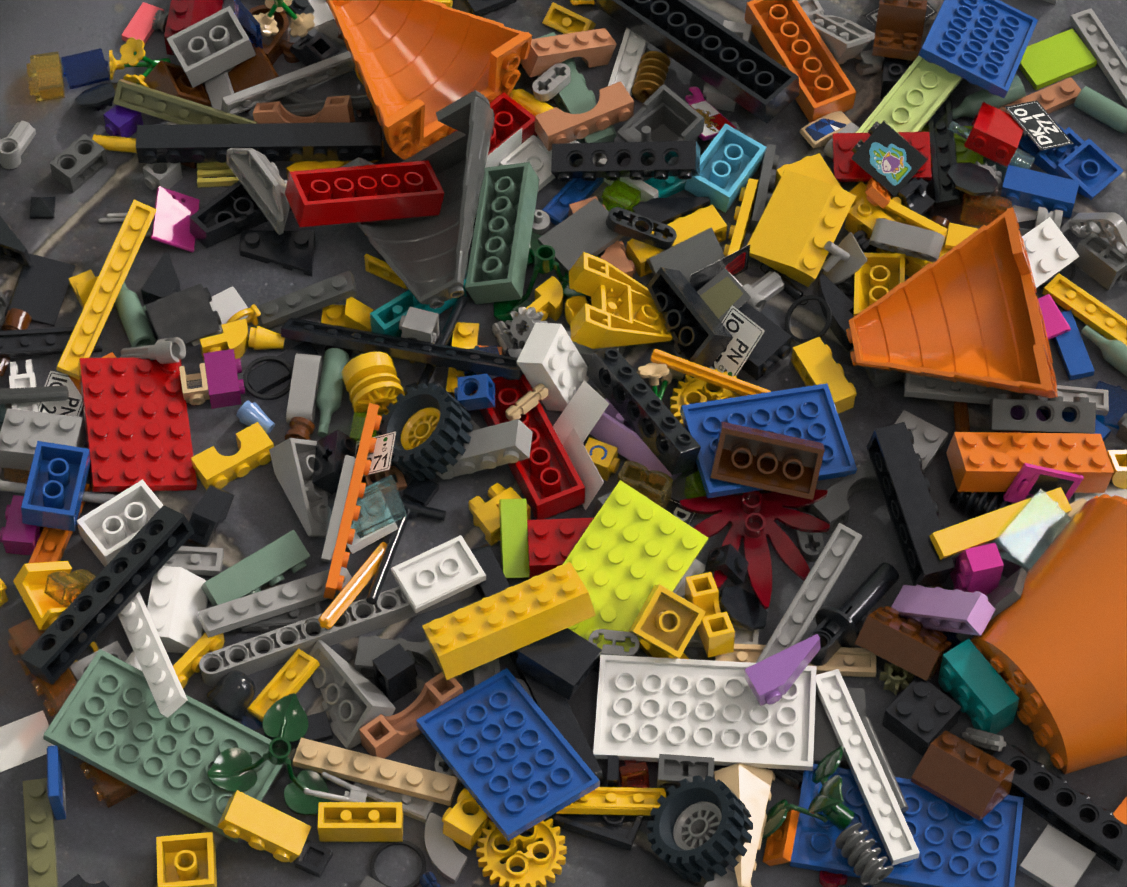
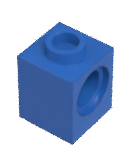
M487 373L458 377V387L454 390L455 399L468 411L495 407V383ZM477 390L474 395H471L473 391Z

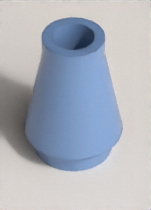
M246 401L236 414V417L240 419V423L251 426L258 422L267 435L275 427V423L270 420L256 402Z

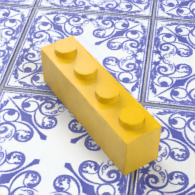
M713 205L699 208L694 213L685 217H679L667 224L677 234L673 246L711 227L719 243L726 240L727 225ZM632 238L630 241H627L626 257L628 260L633 261L636 272L640 277L652 273L646 259L664 250Z

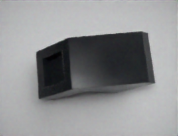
M210 485L190 517L189 523L195 532L189 539L209 546L219 521L227 517L234 495Z

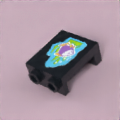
M885 120L881 124L876 121L867 131L870 134L869 138L865 142L860 140L851 150L854 153L851 159L896 197L898 192L925 164L928 157L919 152L889 126Z

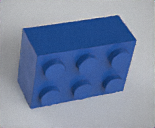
M37 441L21 506L23 524L75 532L76 520H78L90 468V449Z

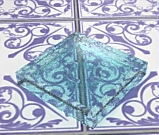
M392 475L365 487L363 499L357 498L356 505L361 506L358 521H353L357 535L359 538H362L407 516L396 481Z

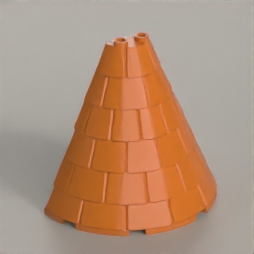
M326 0L334 20L341 31L347 50L351 54L368 99L372 103L386 141L392 151L403 160L408 159L456 130L438 121L436 112L474 90L483 94L489 100V103L503 92L509 96L521 75L517 69L521 59H527L531 46L532 35L529 32L505 27L502 23L446 7V4L434 0Z
M1007 208L1004 213L987 226L983 225L935 262L932 264L928 263L905 282H901L875 303L849 320L850 328L846 329L849 343H853L854 351H850L853 365L887 371L894 370L922 377L929 376L952 382L958 381L1022 394L1028 393L1045 398L1058 397L1056 376L1052 365L1053 360L1038 297L1035 294L1037 289L1024 240L1020 230H1018L1020 227L1014 208Z

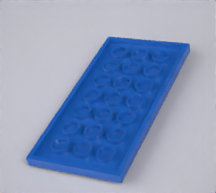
M813 764V771L804 770L799 807L808 809L811 801L817 796L823 786L821 781L817 784L812 782V775L818 764ZM837 768L828 777V780L835 775H839L842 778V795L844 799L842 803L854 812L851 823L845 829L854 824L862 823L858 831L866 829L869 831L865 841L873 838L876 842L871 849L879 847L882 850L877 858L879 859L884 856L888 858L883 867L892 865L850 769ZM895 777L909 808L908 811L902 814L920 853L919 858L893 865L894 870L882 880L883 882L913 887L1015 886L1024 797L1007 795L979 821L911 782V779ZM799 813L790 866L860 878V876L854 873V867L847 863L848 858L842 856V849H838L835 845L837 837L845 829L840 830L830 821L824 823L820 819Z

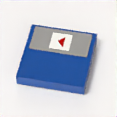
M58 745L48 746L47 793L56 820L66 819L65 768Z

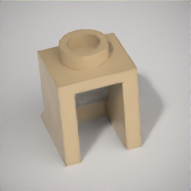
M200 363L201 373L186 375L185 367L180 366L182 391L186 403L190 402L191 405H201L205 400H209L205 363Z

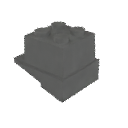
M663 84L644 102V106L617 131V135L625 142L698 141V136L704 130V117ZM679 157L671 158L668 165H675L679 161ZM648 158L646 162L649 165H652L655 161V158Z

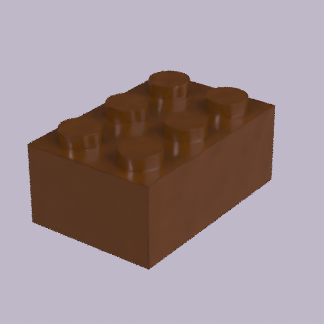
M881 606L867 616L855 644L927 681L940 671L943 654L949 651L952 642L946 640L947 637L938 631L933 630L930 632L923 628V624L915 619L909 618L907 620L899 616V612L889 606Z

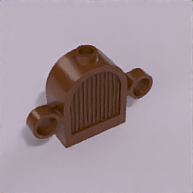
M259 5L250 9L241 20L237 17L250 39L253 49L255 50L257 47L263 49L272 66L282 53L284 54V59L289 63L300 61L289 51L294 43L290 42L289 21L285 10L282 12L275 11L273 14L279 31L276 35L271 34L269 37L254 30L251 21L253 15L266 14L270 11V8H267L266 5Z

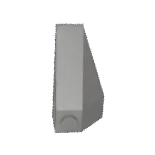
M289 438L269 449L274 473L309 537L326 538L331 518L328 496L331 494L312 483L317 441Z
M317 640L309 655L318 660L320 666L311 677L315 687L320 688L324 698L322 705L325 711H329L333 721L330 723L333 733L346 749H352L361 743L360 728L380 714L392 716L396 708L381 690L322 640Z

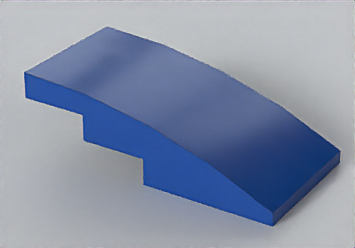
M1058 125L1074 144L1040 150L1028 134L1020 139L1017 149L1047 174L1080 181L1077 193L1090 200L1124 171L1091 139L1088 138L1084 141L1070 127L1064 130Z

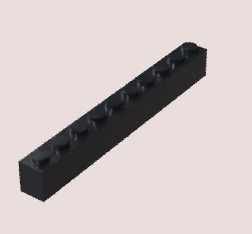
M379 122L137 125L136 152L138 162L147 164L226 163V153L230 148H253L264 154L270 162L353 161L358 157L366 161L382 160V130Z

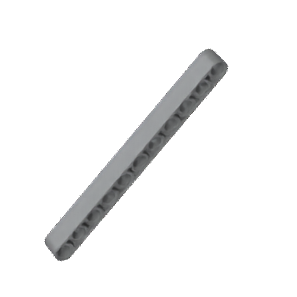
M475 585L418 613L414 612L399 586L381 592L376 604H369L366 601L367 598L351 603L334 624H344L341 627L333 625L331 629L321 628L318 621L322 615L321 613L207 653L199 662L202 680L206 685L214 687L222 677L231 671L238 670L246 675L256 673L287 662L298 648L309 654L317 640H322L328 646H332L468 598L474 593ZM386 606H393L394 608H392V609H385L384 607H386ZM361 615H369L367 618L359 617ZM312 632H318V633H319V634L316 635V636H310V635H309V634L312 633ZM287 641H293V642H294V643H292V644H290V645H285V644H284V643L287 642ZM261 650H268V652L264 654L258 653ZM236 659H243V661L239 663L233 662ZM210 668H218L213 672L208 671Z

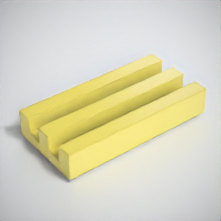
M197 163L198 187L232 186L239 181L237 177H227L235 176V174L226 163Z

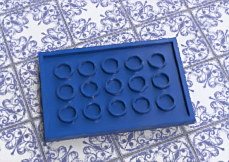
M944 0L918 56L924 58L929 63H934L944 68L949 73L966 79L971 84L988 90L993 95L1005 98L1038 19L1000 0Z
M827 383L681 405L680 413L685 429L701 446L696 464L707 498L763 490L710 478L721 421L823 443L825 451L818 481L845 477L855 474L857 471Z
M507 668L416 720L419 730L507 841L600 787V780Z

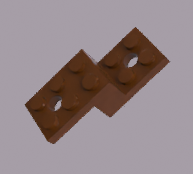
M880 0L872 55L915 61L922 45L927 0Z

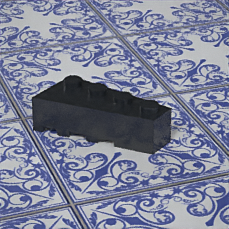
M237 181L190 217V233L203 246L208 248L240 234L241 230H249L263 224L268 219L240 181Z
M660 267L647 284V288L658 312L662 313L665 319L664 326L667 332L671 333L675 341L673 346L677 354H681L682 359L710 368L733 339V336L680 270Z

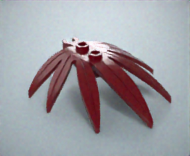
M815 489L813 500L778 492L761 494L757 490L745 492L743 495L689 498L680 500L679 504L681 508L693 513H717L693 527L708 538L716 535L731 523L732 527L727 533L722 546L731 544L739 551L740 540L744 538L745 559L749 562L747 568L748 577L753 591L764 609L769 608L772 593V565L766 536H769L780 559L796 576L805 581L811 571L795 544L774 520H778L795 530L809 533H822L830 529V524L814 516L789 509L814 504L824 499L828 494V490ZM721 570L714 572V581L719 590L728 579Z

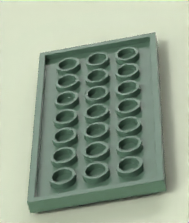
M99 649L44 733L43 739L53 745H58L62 750L237 843L240 838L229 837L222 829L217 827L229 798L234 793L222 790L214 785L208 778L207 772L221 752L233 747L246 750L251 755L252 764H254L263 754L267 753L272 740L186 695L188 700L167 718L160 713L143 672ZM266 760L258 768L254 769L257 774L256 784L248 791L242 793L262 802L284 764L274 765L269 760Z

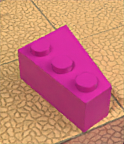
M996 543L965 549L956 557L955 568L950 574L955 586L953 590L959 589L972 593L978 591L987 596L999 586L1004 564Z

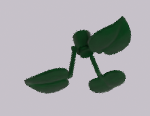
M532 231L527 266L534 263L535 267L526 294L522 296V299L494 302V317L504 323L507 320H513L510 314L512 311L518 312L519 307L527 308L533 303L528 298L538 273L548 274L553 269H555L558 279L563 282V295L569 299L572 296L583 295L588 301L591 297L569 288V275L565 272V277L562 276L559 263L555 262L554 248L549 245L540 246L538 238L541 236Z
M292 693L276 701L264 715L262 722L263 731L268 737L275 738L270 742L267 753L263 754L256 763L252 764V757L246 750L237 747L226 749L218 755L207 772V776L214 785L222 790L235 793L237 790L245 792L251 789L257 782V774L254 769L258 768L266 760H269L274 765L285 764L289 778L292 781L284 790L286 805L297 814L313 815L318 814L319 802H330V800L307 795L304 793V790L311 789L329 793L324 779L315 771L309 769L302 770L297 778L293 774L291 760L289 759L291 752L290 742L299 741L305 736L308 729V718L296 694Z
M840 745L827 754L816 766L812 775V782L817 784L821 781L823 786L817 796L811 801L808 809L787 804L788 801L785 799L769 809L766 813L767 819L762 840L769 837L782 825L787 813L791 810L815 817L824 823L830 821L840 830L845 829L851 823L854 812L842 803L844 802L842 778L839 775H835L828 780V777L836 771L840 764L844 746Z

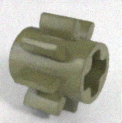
M887 662L884 666L885 672H880L879 680L885 681L883 689L894 692V695L905 690L914 679L913 674H908V671L893 663L890 665Z

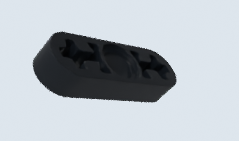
M620 207L612 208L606 218V225L610 230L659 249L666 250L672 247L677 237L676 231L671 226ZM641 225L645 227L647 231L641 232L635 226Z

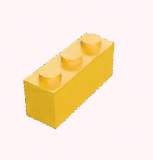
M820 337L793 347L791 362L805 385L813 386L827 383L838 414L853 408L855 396L857 395L856 389L845 378L842 366L839 363L836 364L830 347L827 344L824 345Z
M237 790L229 798L217 827L222 829L229 837L241 838L247 841L249 846L256 850H265L272 853L273 857L281 862L292 863L300 856L312 826Z
M319 802V841L403 842L402 802Z

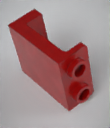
M983 102L972 122L973 126L964 147L999 164L1008 166L1018 148L1024 130L1012 115Z

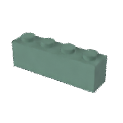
M292 530L207 580L201 588L212 606L223 604L262 591L260 588L267 584H270L271 587L277 585L285 579L283 575L292 570L293 574L305 568L307 566L305 562L309 559L310 554L295 530Z

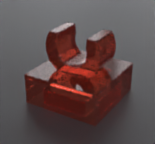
M624 760L625 766L619 767L621 787L650 788L646 762L636 763V760Z

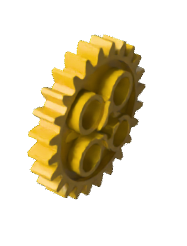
M685 375V382L678 381V388H673V394L670 397V411L684 426L680 413L681 405L734 398L743 395Z
M552 818L547 821L543 820L526 830L532 833L531 836L523 837L519 834L509 841L506 840L491 820L488 821L489 829L482 828L483 838H478L477 841L480 848L476 849L477 857H480L478 859V866L484 867L482 870L483 877L490 876V885L499 882V887H536L538 885L546 887V880L555 883L554 874H562V867L560 865L566 864V857L563 855L567 854V846L563 845L565 844V836H559L560 826L552 828ZM505 844L509 848L507 850H498L496 847ZM537 853H545L547 857L543 859H538L534 855ZM514 866L523 868L521 872H513L510 869Z

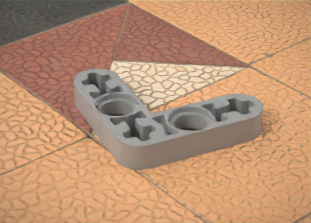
M1113 212L1078 213L1069 221V228L1076 236L1086 238L1094 232L1101 238H1107L1112 247L1127 257V224L1119 214Z

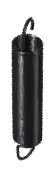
M771 267L766 272L763 271L765 274L769 271H775L779 274L785 284L783 290L795 301L803 297L804 293L779 271Z

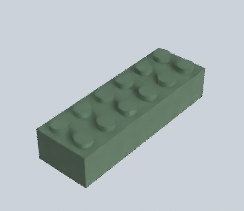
M530 162L486 167L484 169L485 174L479 196L465 288L475 304L522 299L540 180Z

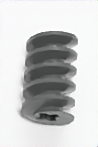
M857 823L841 832L835 841V845L838 849H842V856L848 858L847 863L854 867V873L860 876V882L863 885L876 884L886 878L894 870V867L892 865L883 867L888 858L886 856L877 858L882 851L881 848L871 849L876 841L873 838L865 841L869 831L866 829L859 832L858 830L861 828L862 823Z

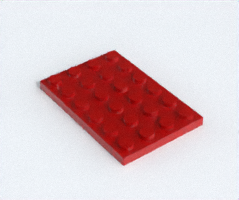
M79 358L78 365L87 447L90 449L92 492H123L142 479L152 491L196 490L197 479L191 462L193 449L187 403L183 397L179 369L182 366L181 360H179V363L161 364L157 360H150L148 358Z

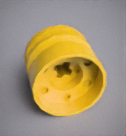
M369 352L351 359L341 372L347 392H349L353 410L360 417L366 418L369 403L379 405L377 415H387L389 413L387 409L389 404L395 405L398 402L396 397L402 393L405 396L400 379L397 377L393 360L386 353Z

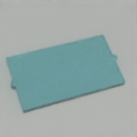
M1042 489L1035 493L995 540L1009 554V558H1014L1026 571L1033 566L1072 519L1058 506L1059 503L1057 501L1054 502Z

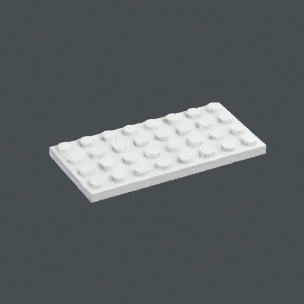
M600 654L593 755L596 759H608V755H618L619 760L658 762L659 754L712 757L714 758V765L731 766L741 763L759 768L813 771L817 666H807L779 701L769 705L766 703L760 706L745 678V669L756 663Z

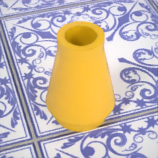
M257 326V328L251 327L248 347H252L254 350L283 349L285 338L281 337L279 333Z

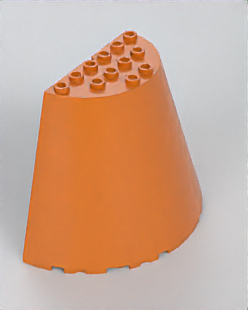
M1103 494L1099 497L1095 496L1081 507L1029 569L1021 598L989 621L981 636L974 635L971 639V642L1019 697V711L1017 715L1020 721L1030 727L1037 744L1045 747L1050 754L1052 764L1057 769H1061L1064 774L1127 756V499L1116 495L1110 497L1108 494Z

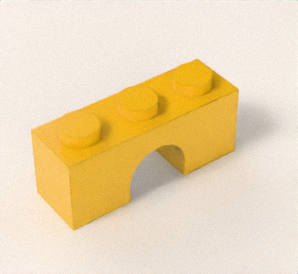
M258 422L236 433L239 451L235 455L223 456L212 446L191 458L196 476L206 490L210 485L222 489L227 483L238 477H244L256 467L266 465L271 461L269 449L273 448L274 444Z
M708 572L686 577L685 599L706 611L697 627V631L708 658L734 652L735 631L728 613H721L719 591L712 573Z

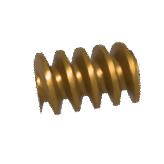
M649 51L641 57L634 85L632 86V94L643 104L666 80L671 60L665 53Z

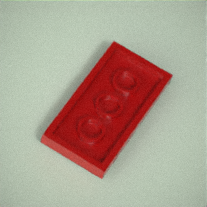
M898 132L919 152L928 157V160L910 181L914 177L917 180L922 178L925 181H931L930 132ZM869 133L832 134L833 175L838 182H868L872 178L870 174L851 159L854 155L851 151L860 140L865 142L870 136Z

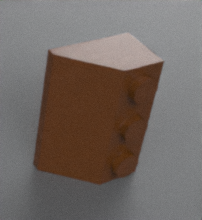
M944 731L928 747L911 777V782L980 821L1010 793L1015 769L956 735Z

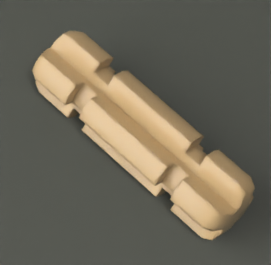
M542 383L536 385L533 388V392L529 391L515 402V406H510L505 411V416L510 421L520 419L521 414L525 415L539 403L538 400L542 401L548 396L549 390Z

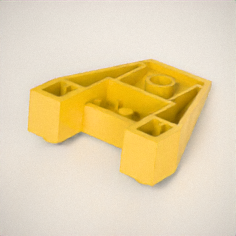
M585 252L581 254L569 270V288L590 296L591 305L585 303L570 323L571 340L591 349L667 342L673 339L671 333L667 332L664 326L665 319L662 313L658 312L647 287L607 261Z

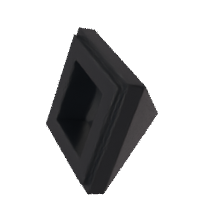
M56 196L31 197L30 219L55 218Z

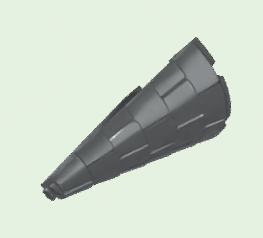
M476 90L436 112L439 122L457 131L402 161L429 160L445 193L439 215L355 223L369 238V242L383 256L386 263L400 277L421 304H429L432 309L440 308L444 305V301L460 297L464 294L463 285L468 263V253L495 123V115L493 109L490 108L489 100ZM358 157L342 167L376 164Z

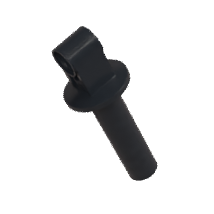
M881 563L839 609L826 606L818 611L815 616L817 627L808 636L810 638L818 634L820 637L821 649L811 660L810 663L812 665L821 666L826 664L840 647L854 648L856 646L855 642L859 635L856 625L899 579V574L892 565Z

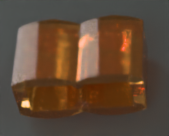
M968 193L963 194L960 210L961 220L970 225H988L1004 213L1007 208H1011L1012 201L1000 196L987 198L984 195L972 196Z

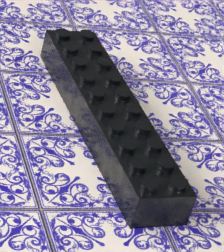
M594 0L596 7L765 123L772 120L799 96V76L686 0Z

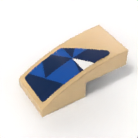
M842 111L833 112L809 123L800 130V134L813 148L825 146L832 138L833 133H838L851 121Z

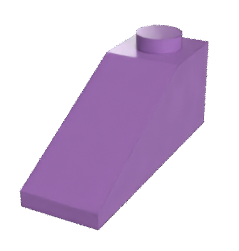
M818 634L745 669L746 681L760 706L766 703L769 705L774 704L786 694L821 649Z

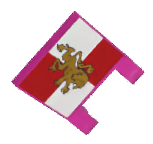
M698 87L689 88L693 95H686L685 100L689 103L688 105L704 117V130L699 135L703 141L715 138L725 123L736 129L730 121L704 99Z

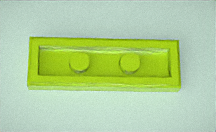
M500 499L502 571L506 578H529L526 499Z

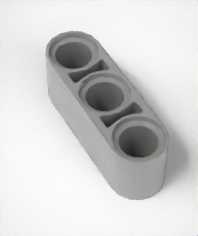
M878 218L876 219L869 243L879 249L935 262L939 258L945 237L935 231Z
M296 353L287 405V423H290L293 417H303L314 423L317 406L316 396L322 370V356Z

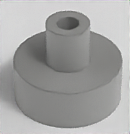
M535 209L532 231L542 235L549 229L550 217L545 211Z

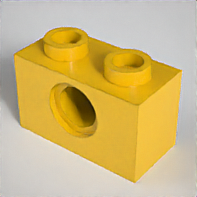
M466 788L459 794L456 805L446 810L442 817V822L444 823V835L471 850L478 838L482 836V828L487 829L488 821L491 819Z

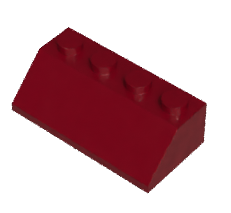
M171 0L164 34L167 55H174L166 38L222 10L224 0Z

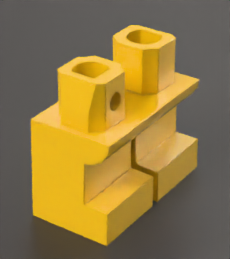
M498 482L488 490V496L491 498L485 503L480 496H476L468 502L469 510L473 515L474 525L482 530L485 534V539L491 546L500 541L499 500L522 499L512 487L505 489ZM527 504V520H531V507Z

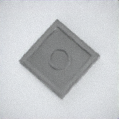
M1048 824L1020 864L1018 870L1046 887H1075L1095 858L1096 853Z

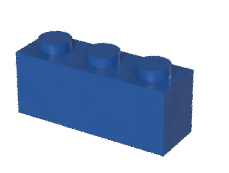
M1008 165L999 202L1029 208L1033 211H1038V207H1045L1048 213L1055 209L1063 210L1062 217L1071 218L1080 181Z

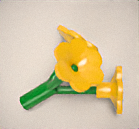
M130 37L126 44L120 47L121 60H116L112 50H109L110 80H113L116 70H124V67H147L148 69L142 75L131 76L126 74L123 80L148 87L144 79L160 60L169 63L171 61L169 58L149 59L145 56V50L143 49L144 41Z

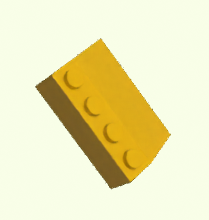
M785 169L747 246L750 245L749 256L809 287L816 279L829 253L824 249L825 244L828 241L834 243L856 196L834 184Z

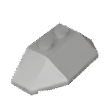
M819 11L806 14L838 64H844L847 60L857 57L875 38V33L851 20L833 15H824L823 12Z
M228 149L226 164L279 235L282 234L290 209L289 202L285 196L287 180L281 178L274 162L270 163L264 154L255 149Z

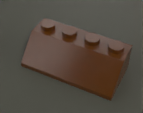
M721 421L710 478L813 500L825 451L824 445L820 442Z

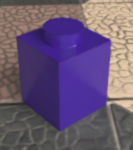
M116 105L104 114V128L110 136L129 138L137 132V125H143L141 112Z

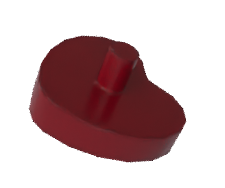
M821 870L819 883L823 887H838L839 885H845L848 877L845 874H834Z

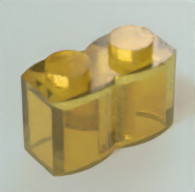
M59 51L30 55L31 63H26L28 76L32 77V81H28L30 95H35L37 102L65 98Z
M625 461L618 474V482L621 480L665 509L672 496L673 479L663 472L648 470L638 462Z
M86 569L75 570L70 574L65 571L51 573L47 576L44 593L62 606L68 607L97 575Z

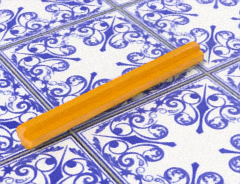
M658 349L653 350L650 361L653 363L666 364L667 368L743 396L771 392L770 390Z
M381 542L319 617L318 621L321 628L331 629L377 573L387 547L385 542Z

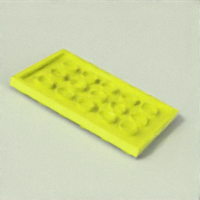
M620 480L563 563L564 565L571 562L589 592L596 616L568 627V629L589 641L591 633L597 629L629 632L653 587L660 584L674 592L707 543L708 537ZM599 635V638L594 639L593 643H596L597 647L602 649L604 644L612 645L613 641H606L604 635ZM626 638L625 642H616L617 646L624 647L625 652H629L631 647H635V644L631 643V638Z

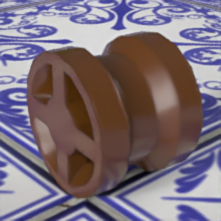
M293 417L289 423L290 430H287L285 434V440L289 438L310 440L309 436L313 434L315 425L306 418Z

